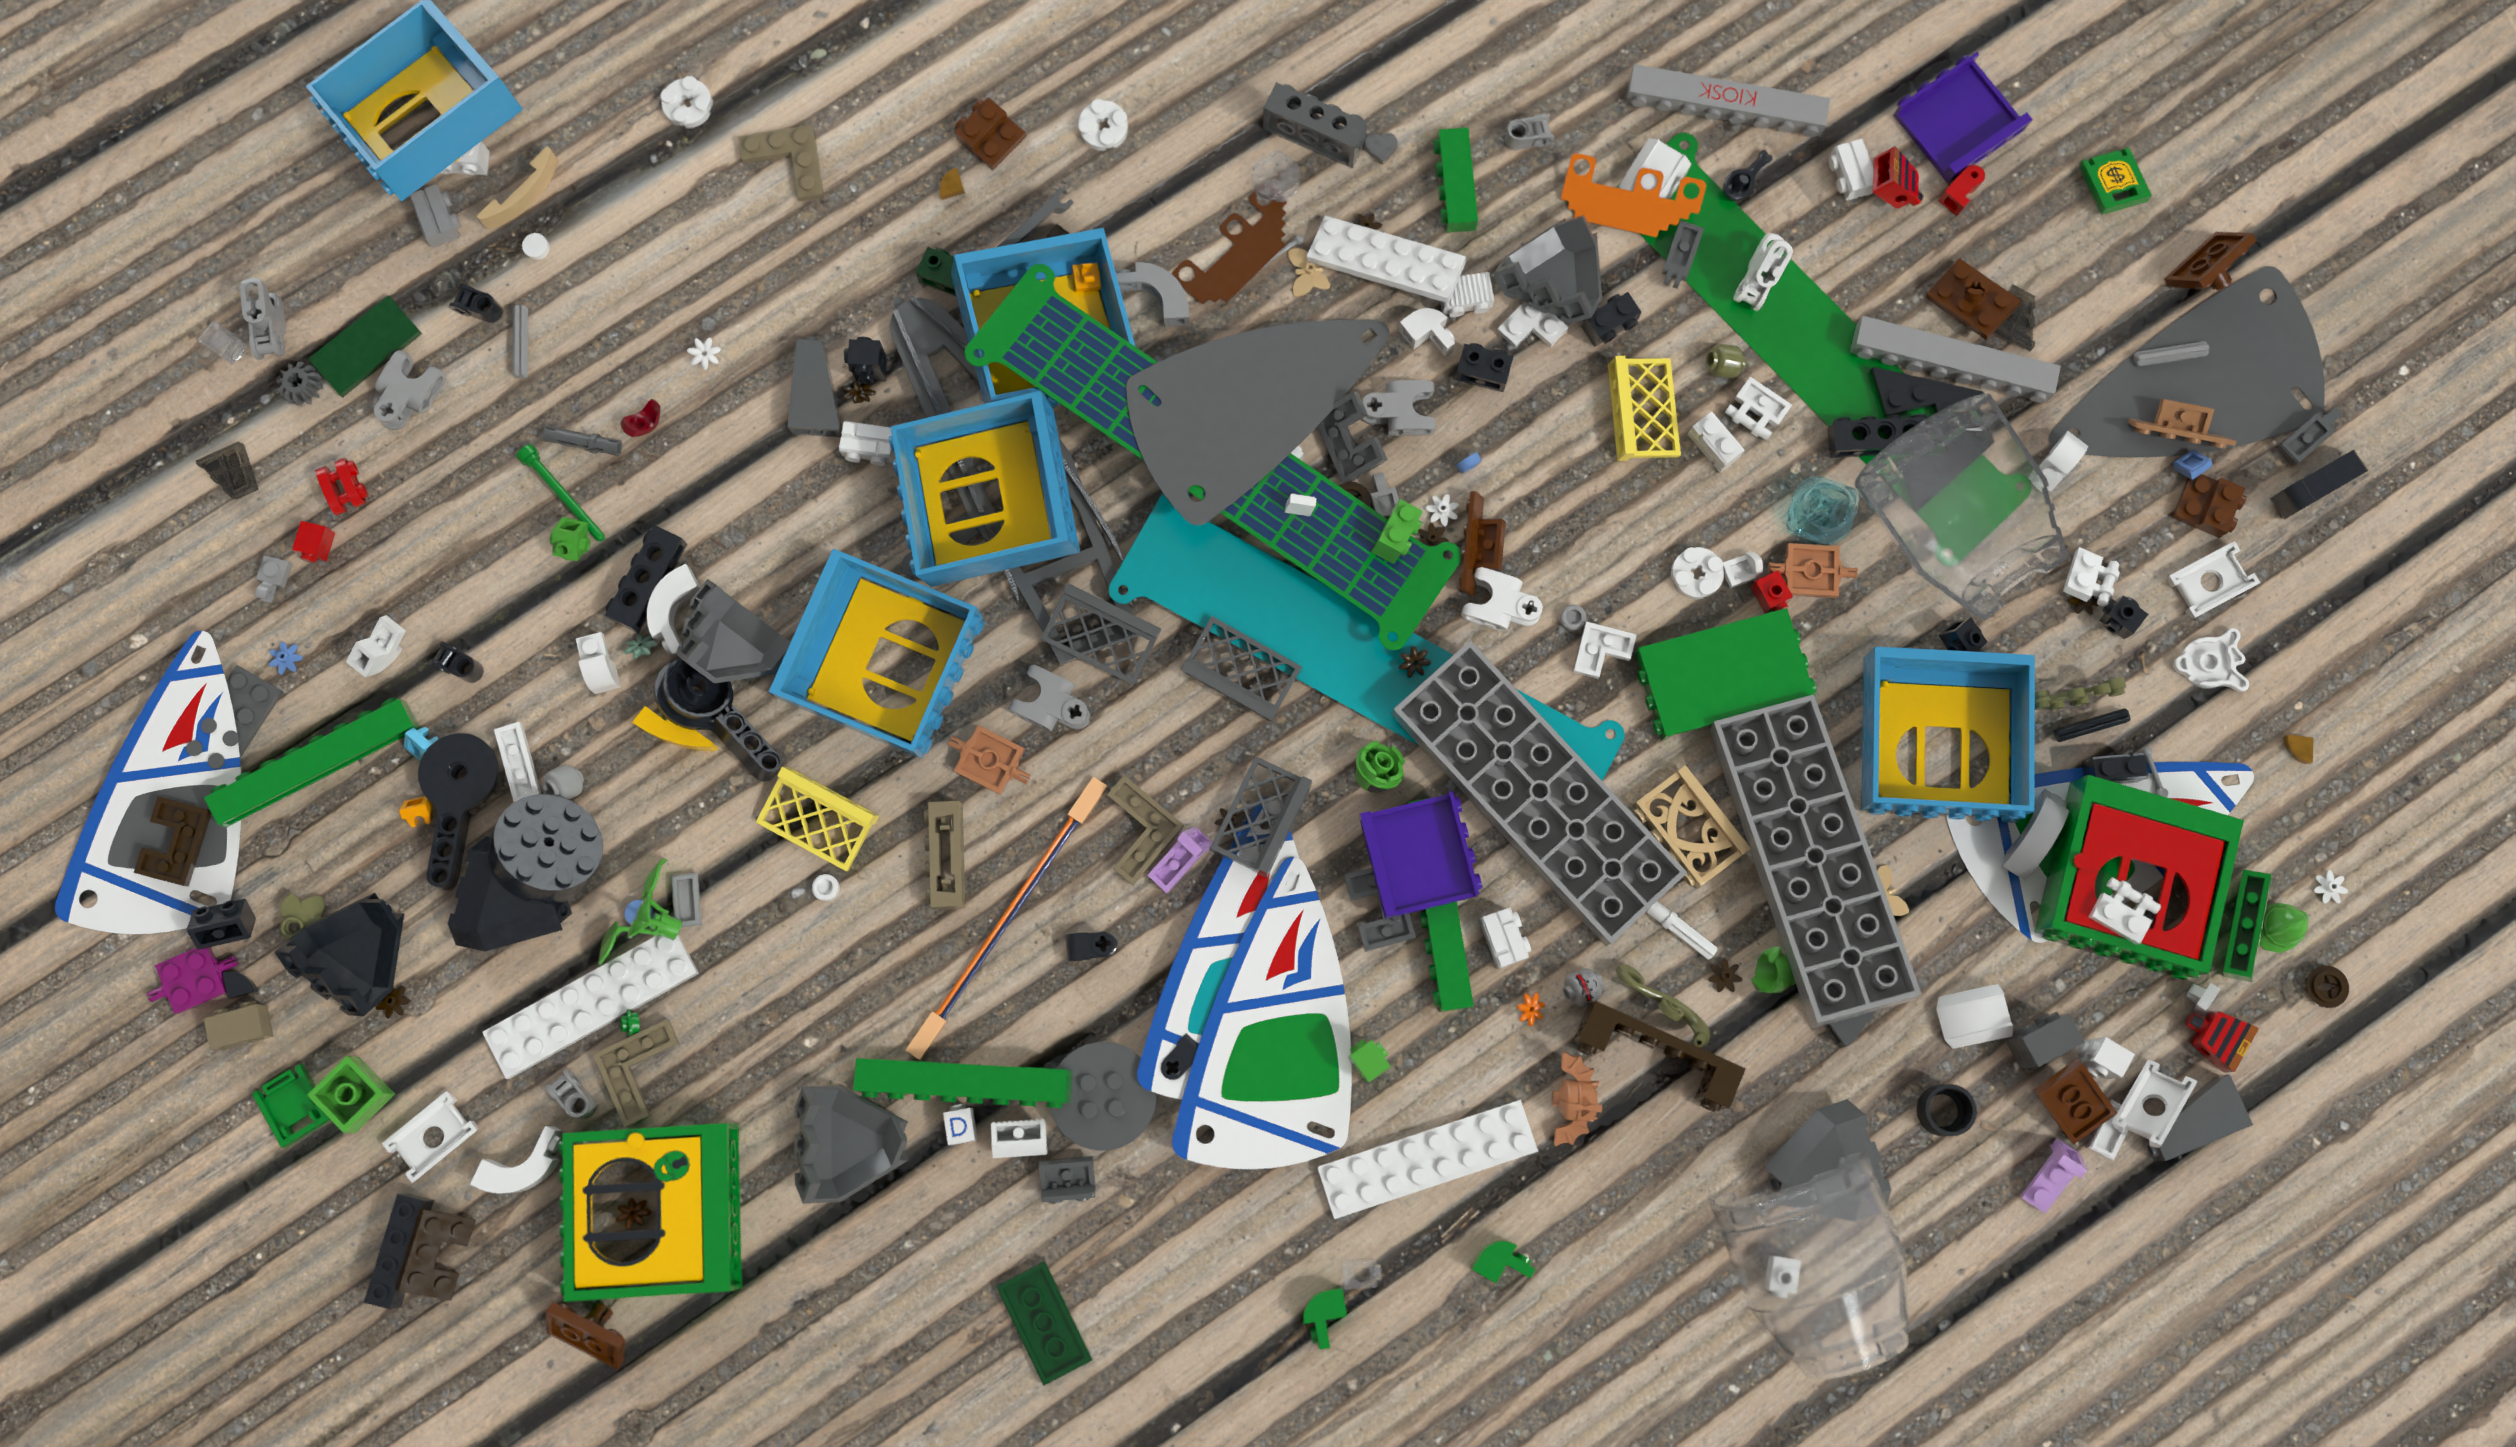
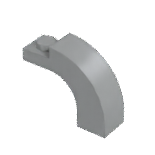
M1135 262L1136 272H1131L1130 270H1119L1116 272L1120 291H1146L1159 299L1163 306L1165 327L1190 326L1186 293L1179 281L1170 272L1157 265L1144 262Z
M2046 789L2039 794L2029 823L2006 852L2002 867L2024 880L2029 877L2046 856L2067 819L2069 810L2066 809L2067 802L2058 794L2051 793Z

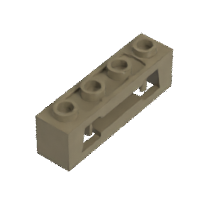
M960 801L928 802V809L924 810V823L929 825V835H925L924 839L925 851H929V861L925 862L926 877H930V888H926V903H930V907L934 910L964 909L966 906L963 804ZM952 818H953L954 832H952V826H951V819H952ZM938 821H941L940 830L942 832H950L951 875L955 878V893H953V881L951 879H941L943 878L942 836L939 834ZM940 879L942 883V892L940 891Z

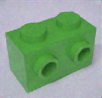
M1400 499L1390 514L1371 552L1392 564L1397 561L1400 555L1405 557L1412 542L1408 541L1411 534L1416 535L1423 523L1419 520L1423 511Z
M1363 1039L1350 1049L1352 1054L1348 1059L1366 1084L1391 1067L1385 1059L1388 1053L1380 1042L1375 1044L1371 1040L1366 1043Z

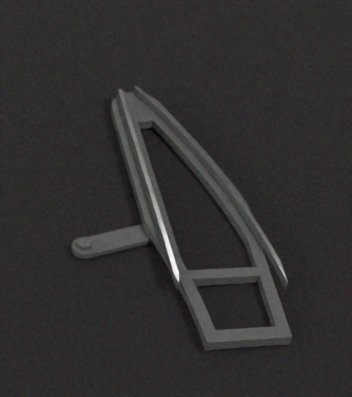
M911 296L909 300L904 302L902 298L897 297L893 301L895 308L893 309L890 322L891 335L924 415L928 418L952 412L928 357L939 353L944 348L979 384L975 366L970 364L965 357V348L969 344L966 332L944 307L937 302L921 297L915 298V296ZM1060 438L1070 500L1080 515L1092 547L1025 574L1021 567L1003 570L1016 600L1019 603L1018 589L1043 633L1050 620V616L1035 592L1034 586L1097 561L1109 590L1110 583L1116 575V570L1098 523L1109 539L1121 563L1124 561L1114 535L1083 487L1071 453ZM972 458L961 459L948 468L952 480L978 474ZM982 482L956 488L966 512L951 523L995 513ZM999 522L952 532L949 536L962 545H966L979 534L988 542L999 533L1002 527ZM911 551L903 558L902 568L907 576L918 578L911 570L910 560L913 559ZM1119 586V594L1125 595L1122 586ZM1112 599L1114 606L1132 614L1128 603L1119 604ZM1115 625L1107 628L1111 642L1126 638L1122 627ZM1053 627L1048 637L1058 642L1062 638L1056 627ZM1104 630L1090 635L1094 648L1108 644ZM1127 630L1128 636L1135 635V633ZM1087 637L1072 642L1075 651L1079 653L1091 650ZM1049 644L1060 667L1080 659Z

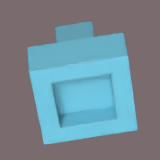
M413 727L405 733L404 748L419 761H421L426 750L438 740L437 736L431 740L425 738L429 730L426 727L418 730Z

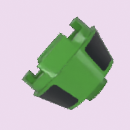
M1374 741L1358 751L1354 776L1357 783L1364 790L1370 793H1380L1396 787L1402 781L1405 760L1393 745L1389 748L1378 744L1379 741Z

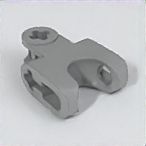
M249 278L244 280L240 284L242 314L249 325V344L254 358L261 360L264 358V355L273 353L277 356L285 355L283 337L286 333V321L282 299L276 293H268L267 286L260 279ZM254 286H258L259 296L257 298H251L249 295L250 289Z
M402 350L396 351L380 374L375 385L376 391L382 394L374 407L376 418L388 429L399 430L406 425L414 410L421 414L427 412L446 382L444 371L436 367H429L422 376L411 379L409 378V373L413 366L411 356Z
M1396 380L1388 382L1386 384V393H1369L1364 397L1362 402L1368 415L1363 417L1362 420L1371 425L1388 424V433L1392 436H1425L1433 434L1437 430L1435 419L1430 416L1419 415L1414 410L1412 404L1417 400L1429 399L1435 391L1434 383L1430 380ZM1370 406H1374L1377 412H1372V408Z
M1031 665L1027 674L1031 681L1041 686L1040 696L1033 702L1013 700L1008 708L1013 715L1049 732H1052L1056 722L1076 730L1086 727L1090 721V712L1084 702L1070 696L1075 685L1037 665ZM1079 710L1081 716H1075L1073 719L1071 713H1076Z

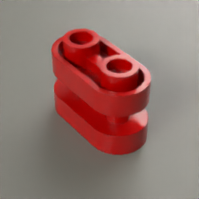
M345 457L334 462L336 470L332 472L327 466L315 470L325 499L336 516L347 512L346 503L351 501L354 507H359L366 504V497H369L367 489L363 483H359L356 476L359 474L356 464L353 460L348 461ZM341 480L345 493L341 494L336 481Z

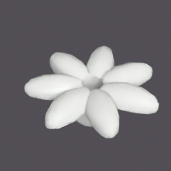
M695 338L694 341L697 348L687 349L688 353L696 355L691 361L692 365L698 364L701 361L702 368L706 370L708 368V361L714 364L719 363L714 354L720 352L721 348L711 347L712 338H708L704 345L698 338Z
M1449 494L1443 497L1442 502L1437 496H1433L1432 499L1435 505L1426 507L1427 511L1434 513L1430 519L1431 522H1435L1440 518L1442 525L1446 526L1448 518L1454 520L1458 518L1452 510L1456 509L1459 504H1449Z
M2331 870L2327 871L2326 879L2322 876H2316L2317 882L2322 886L2314 888L2313 891L2315 893H2324L2322 902L2327 903L2332 898L2335 903L2339 904L2341 902L2339 894L2348 893L2346 888L2340 886L2344 881V877L2340 876L2334 879Z

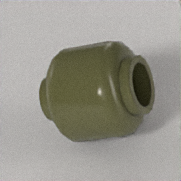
M1715 345L1706 356V367L1714 377L1735 378L1746 365L1745 356L1741 349L1735 345Z

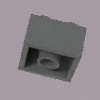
M2058 1012L2050 1015L2048 1013L2034 1019L2035 1024L2027 1027L2024 1025L2013 1030L2012 1037L2005 1040L2021 1069L2040 1067L2085 1043L2070 1014L2059 1015Z

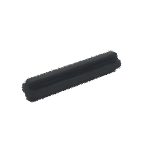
M2123 708L2059 727L2054 730V736L2057 742H2062L2127 723L2131 720L2129 711Z

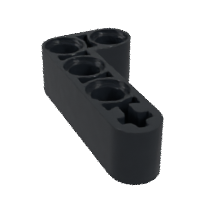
M2352 450L2271 497L2270 500L2285 520L2369 470L2356 451Z

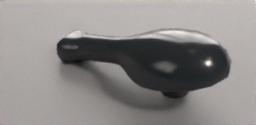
M1762 150L1759 153L1758 158L1750 167L1735 170L1727 176L1723 184V194L1726 199L1739 201L1751 194L1754 189L1756 174L1765 164L1770 163L1773 159L1766 150Z

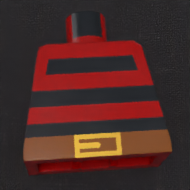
M1896 146L1874 157L1873 193L1896 209H1900L1909 203L1912 206H1916L1923 200L1924 195L1919 191V173Z
M2219 1011L2208 1012L2205 1018L2193 1012L2185 1022V1026L2196 1032L2191 1045L2224 1073L2236 1071L2259 1030L2254 1025Z

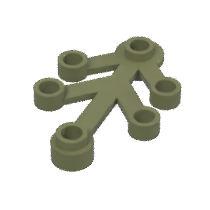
M2124 677L2103 681V684L2086 689L2081 687L2055 695H2050L2049 690L2035 692V710L2048 708L2049 711L2062 709L2065 707L2063 700L2072 701L2074 707L2090 703L2088 695L2100 696L2108 694L2109 697L2125 694L2126 683Z

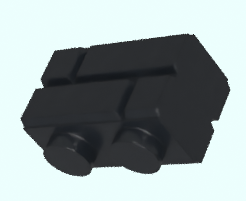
M2144 753L2097 756L2082 761L2084 776L2091 775L2119 784L2138 783L2148 779Z

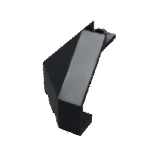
M486 836L468 850L465 860L469 862L465 877H460L455 898H459L455 913H450L448 926L456 946L486 952L563 930L561 923L572 914L568 900L555 904H545V901L530 898L525 901L509 893L496 880L490 869L487 857L490 837Z
M373 893L304 926L274 953L289 974L296 979L300 976L307 979L311 983L310 989L326 1000L330 997L342 1004L340 1010L348 1016H365L393 990L405 913H392L391 906L383 899H379L376 893Z

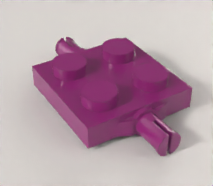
M211 947L201 950L194 948L155 965L161 979V987L147 992V997L152 996L148 1000L154 1002L166 996L174 1014H180L227 994L223 973L230 968L238 966V961H235L237 958L233 955L219 961L214 956Z

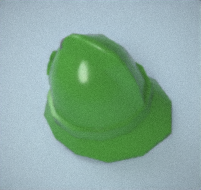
M2283 903L2267 905L2259 946L2266 951L2277 953L2293 949L2305 937L2309 925L2308 915L2293 905Z

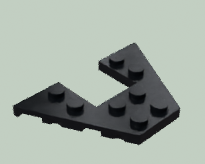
M1873 367L1870 373L1884 418L1933 406L1946 448V452L1899 464L1914 513L1999 438L1984 391Z

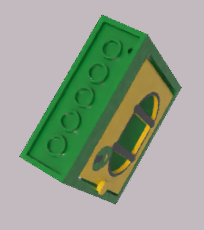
M719 1123L563 1133V1139H560L559 1153L563 1156V1167H560L559 1180L560 1183H563V1195L559 1199V1207L563 1211V1222L560 1224L559 1233L560 1238L563 1239V1250L560 1252V1266L564 1267V1279L560 1282V1293L562 1296L564 1295V1302L725 1292L742 1288L739 1124ZM701 1134V1137L645 1141V1138ZM628 1139L627 1142L584 1144V1142ZM624 1161L644 1166L655 1178L654 1182L594 1185L595 1179L605 1168ZM649 1190L657 1192V1229L593 1233V1194ZM656 1239L653 1247L644 1256L630 1262H617L608 1259L594 1245L598 1241ZM704 1280V1283L585 1290V1287Z

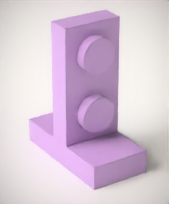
M1197 827L1183 831L1177 838L1178 842L1148 874L1166 893L1178 883L1204 853L1210 850L1213 842Z
M2058 1138L2051 1145L2053 1154L2021 1194L2024 1200L2044 1213L2048 1211L2075 1175L2082 1178L2087 1171L2080 1153Z

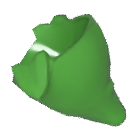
M1781 947L1769 948L1763 951L1758 958L1755 977L1751 978V981L1761 993H1780L1796 984L1787 956L1781 952Z

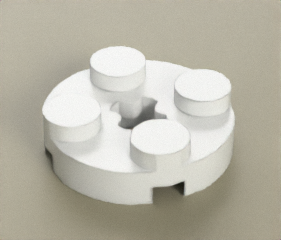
M692 76L672 82L661 93L662 109L668 120L674 125L678 124L686 128H694L703 124L710 116L709 111L711 105L713 106L712 96L707 87ZM687 98L693 99L690 102V107L687 108L686 105L681 106L683 100Z
M1096 99L1088 105L1079 117V132L1084 143L1098 151H1106V148L1120 146L1128 134L1127 115L1123 109L1113 102L1103 101L1102 99ZM1106 121L1108 126H1110L1108 129L1103 128L1099 130L1098 123Z
M1700 547L1686 549L1676 558L1671 568V578L1677 586L1676 589L1680 594L1690 599L1698 600L1712 595L1720 587L1724 577L1723 561L1721 558L1717 557L1712 551ZM1697 567L1702 569L1701 572L1704 573V577L1700 576L1698 579H1695L1691 569H1696Z

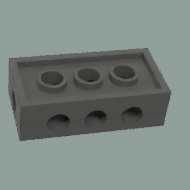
M1276 82L1263 108V130L1353 169L1365 145L1368 122L1364 121L1359 115H1350L1343 112L1334 104L1327 105L1311 94H1302L1288 84L1282 85Z

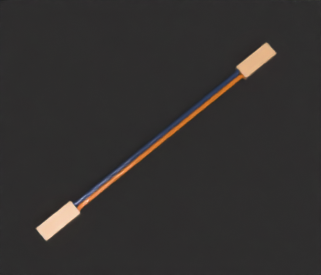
M1095 777L1091 779L1069 811V819L939 1009L936 1012L932 1011L907 1047L906 1051L919 1060L923 1058L947 1023L946 1016L1076 826L1084 823L1108 788L1107 785Z

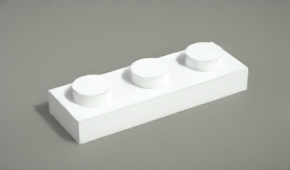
M516 722L494 729L513 801L516 802L527 796L542 794L523 724Z

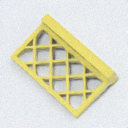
M1615 356L1607 365L1617 461H1628L1630 458L1679 457L1681 451L1670 358L1626 359L1625 356ZM1628 366H1636L1643 372L1637 381L1629 374ZM1653 366H1664L1665 376L1661 380L1650 371ZM1645 375L1656 384L1651 392L1647 391L1639 383ZM1658 387L1667 394V401L1664 404L1652 395ZM1634 388L1646 397L1640 405L1631 398V391ZM1647 400H1650L1659 409L1653 417L1642 408ZM1661 411L1669 417L1670 424L1666 429L1655 420ZM1637 412L1648 420V423L1642 429L1634 423L1633 416ZM1650 424L1662 433L1656 441L1644 432ZM1639 436L1651 445L1647 451H1637L1636 440ZM1663 436L1672 442L1673 450H1664L1658 444Z
M782 767L777 775L779 778L756 823L835 866L849 871L872 825H875L880 815L790 767ZM783 784L792 788L795 799L781 802L779 792ZM798 792L805 796L799 797ZM811 798L815 802L817 811L804 815L800 801ZM796 802L800 817L787 820L783 806ZM820 804L824 805L827 808L822 809ZM778 808L782 822L775 825L767 822L765 819L769 811ZM833 810L837 812L840 824L827 827L823 813ZM819 815L823 829L810 833L806 818ZM843 816L846 817V818H848V819H850V820L844 822ZM801 820L805 835L795 837L791 834L788 824ZM855 822L863 826L859 837L849 838L846 828L847 824ZM784 825L785 831L780 829L779 826ZM841 827L845 841L832 845L828 830ZM824 832L828 847L817 849L813 845L811 836ZM806 838L808 843L804 842L801 839ZM856 841L854 847L852 848L851 843ZM846 844L849 856L846 862L843 863L836 859L834 848ZM829 850L830 855L823 851Z

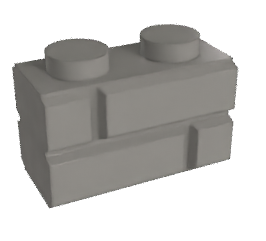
M432 185L424 188L423 191L419 190L409 196L424 238L431 247H438L446 242L460 238L458 228L461 227V223L456 213H452L450 210L453 202L447 191L443 192L438 185Z

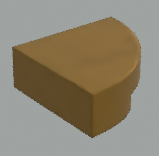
M957 168L950 170L942 178L939 187L941 200L965 193Z
M2284 736V744L2296 757V760L2304 764L2313 763L2314 737Z

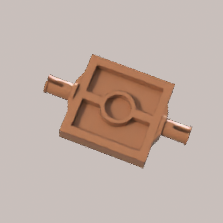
M1788 543L1786 545V560L1784 564L1769 562L1768 573L1779 570L1780 574H1784L1785 583L1793 596L1839 597L1841 578L1856 579L1858 575L1856 573L1858 568L1842 567L1840 546Z
M979 725L972 737L966 742L954 736H951L948 741V746L961 751L960 760L954 772L999 795H1002L1007 783L1013 778L1026 785L1029 782L1027 779L1030 780L1031 774L1018 769L1019 761L1025 748Z

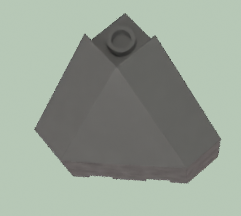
M1584 215L1568 221L1564 218L1505 256L1494 272L1503 294L1512 299L1515 297L1528 303L1527 306L1546 314L1549 312L1560 317V321L1567 324L1591 318L1602 301L1597 233L1592 234Z
M707 579L691 599L689 607L693 609L692 615L685 620L682 631L685 641L684 644L678 646L676 655L713 683L777 674L791 642Z
M802 1086L795 1104V1118H800V1133L795 1134V1156L800 1157V1173H795V1186L803 1204L841 1202L908 1161L904 1151L907 1146V1136L904 1131L908 1121L841 1086Z
M1848 1099L1817 1109L1764 1166L1770 1172L1767 1185L1778 1195L1776 1204L1851 1221H1858L1886 1210L1891 1193L1888 1178L1883 1179L1878 1164L1882 1163L1875 1141L1870 1142L1866 1126H1869L1866 1115Z

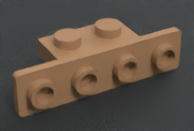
M2161 398L2154 423L2136 419H2129L2128 424L2135 427L2134 431L2143 434H2150L2151 430L2160 432L2159 436L2175 439L2176 435L2184 436L2185 441L2200 444L2201 440L2211 441V446L2226 449V445H2236V440L2230 437L2208 433L2215 410L2211 407Z

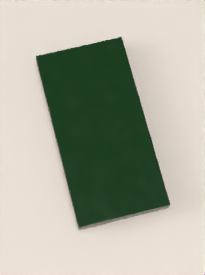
M388 295L311 356L309 360L343 398L386 364L396 351L403 350L422 333Z
M1046 1261L996 1286L1043 1386L1093 1360Z

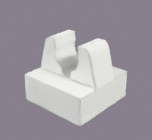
M2193 983L2186 997L2196 1003L2194 1012L2204 1016L2220 988L2210 983L2207 989Z

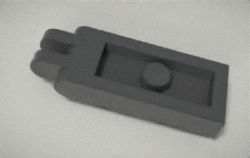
M1680 220L1661 273L1666 275L1664 285L1668 286L1671 277L1676 278L1673 284V288L1678 289L1681 280L1686 281L1704 228Z

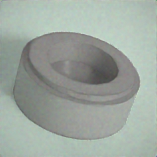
M1569 605L1561 612L1560 623L1567 631H1578L1586 622V613L1578 605Z

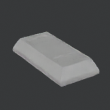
M698 873L671 876L674 918L682 921L681 928L702 925Z

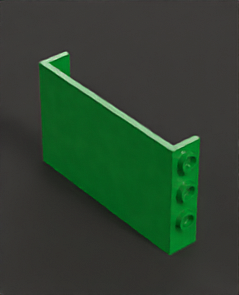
M1785 608L1637 649L1634 654L1640 670L1637 672L1638 680L1641 686H1645L1647 693L1645 703L1648 710L1653 712L1655 718L1652 721L1653 729L1656 735H1660L1661 741L1667 740L1673 735L1710 726L1714 721L1810 695L1815 696L1817 691L1814 679L1809 677L1807 671L1809 667L1808 659L1801 652L1799 646L1801 643L1800 634L1797 629L1793 628L1788 609Z

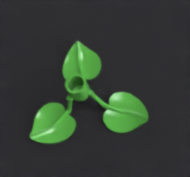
M662 858L647 876L641 895L643 902L631 926H618L619 922L615 921L607 930L600 947L598 965L600 967L604 965L603 961L610 953L616 936L623 931L628 932V938H632L638 933L651 934L656 937L661 935L671 940L677 937L682 921L669 916V911L663 909L652 898L661 866L668 861L667 859ZM650 905L660 912V914L655 913L652 919L650 917Z

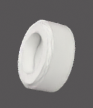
M532 233L525 237L522 248L530 259L541 260L548 255L550 245L543 235Z
M828 874L818 876L812 884L814 896L821 901L835 899L840 891L837 879Z

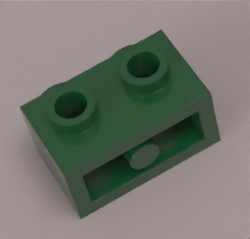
M927 247L916 271L919 283L956 297L951 277L954 257L942 248L937 247L933 249Z

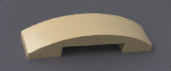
M548 146L529 163L535 172L502 205L493 199L476 216L485 228H495L515 219L533 205L545 191L552 179L558 161Z

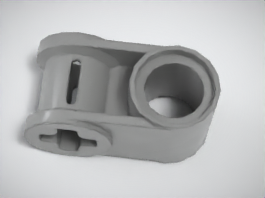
M1539 114L1529 118L1513 120L1509 124L1504 137L1505 145L1513 151L1551 144L1555 139L1554 135L1550 133L1548 125L1550 121L1549 115ZM1512 133H1519L1522 137H1515Z
M566 1068L563 1070L561 1077L553 1084L549 1083L545 1086L547 1092L562 1106L569 1116L586 1119L595 1113L597 1108L595 1099L570 1069ZM583 1099L585 1108L582 1112L578 1113L576 1110L577 1102Z

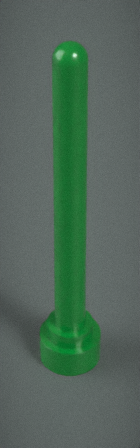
M532 444L521 448L516 454V458L524 466L532 467L579 521L588 523V532L596 541H603L605 534L541 463L539 451Z

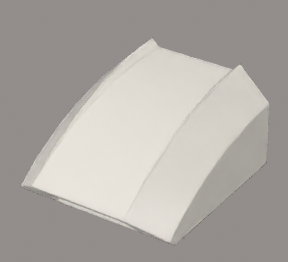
M1648 139L1619 188L1633 191L1638 171L1641 168H1649L1661 171L1664 175L1659 197L1671 199L1681 179L1688 173L1691 163L1685 155L1665 145L1659 139ZM1653 174L1644 175L1641 179L1642 187L1646 190L1654 189L1657 185L1656 176Z
M1999 984L1940 996L1938 998L1936 1009L1943 1036L1952 1049L2007 1038L2013 1034V1024L2009 1016L2004 992Z

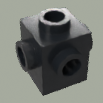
M2123 595L2117 600L2111 599L2108 601V605L2102 609L2104 615L2099 621L2105 624L2104 627L2109 632L2118 634L2123 639H2126L2136 632L2149 614L2139 607L2137 601Z
M1972 617L1954 621L1938 635L1947 650L1981 652L1980 649L1987 643L1981 629L1976 625Z

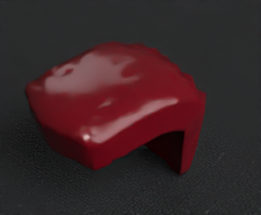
M650 399L640 412L623 417L620 423L623 432L630 437H638L652 432L657 427L660 418L661 408L659 403L654 399Z

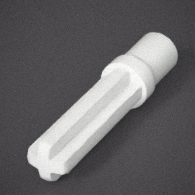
M1657 901L1646 911L1660 922L1661 926L1669 929L1706 959H1711L1717 952L1715 945Z

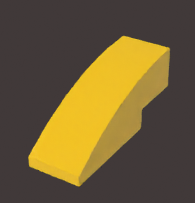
M644 706L632 722L650 735L682 748L714 752L719 748L698 731L682 728L668 719L665 721L646 706Z

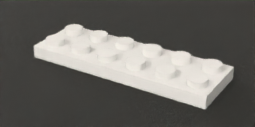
M1324 216L1307 254V262L1449 303L1466 263V256Z

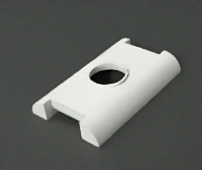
M2235 541L2168 577L2170 587L2176 586L2189 608L2185 612L2190 617L2196 618L2261 583L2255 573L2247 577L2234 556L2241 551ZM2211 572L2218 576L2220 586L2216 591L2210 592L2202 587L2201 577L2204 573Z
M2148 1059L2114 1117L2112 1125L2122 1133L2125 1129L2141 1135L2149 1139L2150 1146L2159 1148L2162 1146L2198 1081L2185 1076L2183 1082L2158 1072L2160 1064ZM2150 1098L2160 1099L2164 1102L2166 1110L2160 1116H2151L2144 1111V1102Z
M448 1091L444 1092L382 1143L388 1153H394L397 1150L410 1167V1170L405 1175L411 1183H414L478 1130L474 1121L467 1122L454 1106V1103L458 1100ZM432 1126L439 1127L444 1134L443 1142L435 1148L428 1147L423 1140L425 1131Z

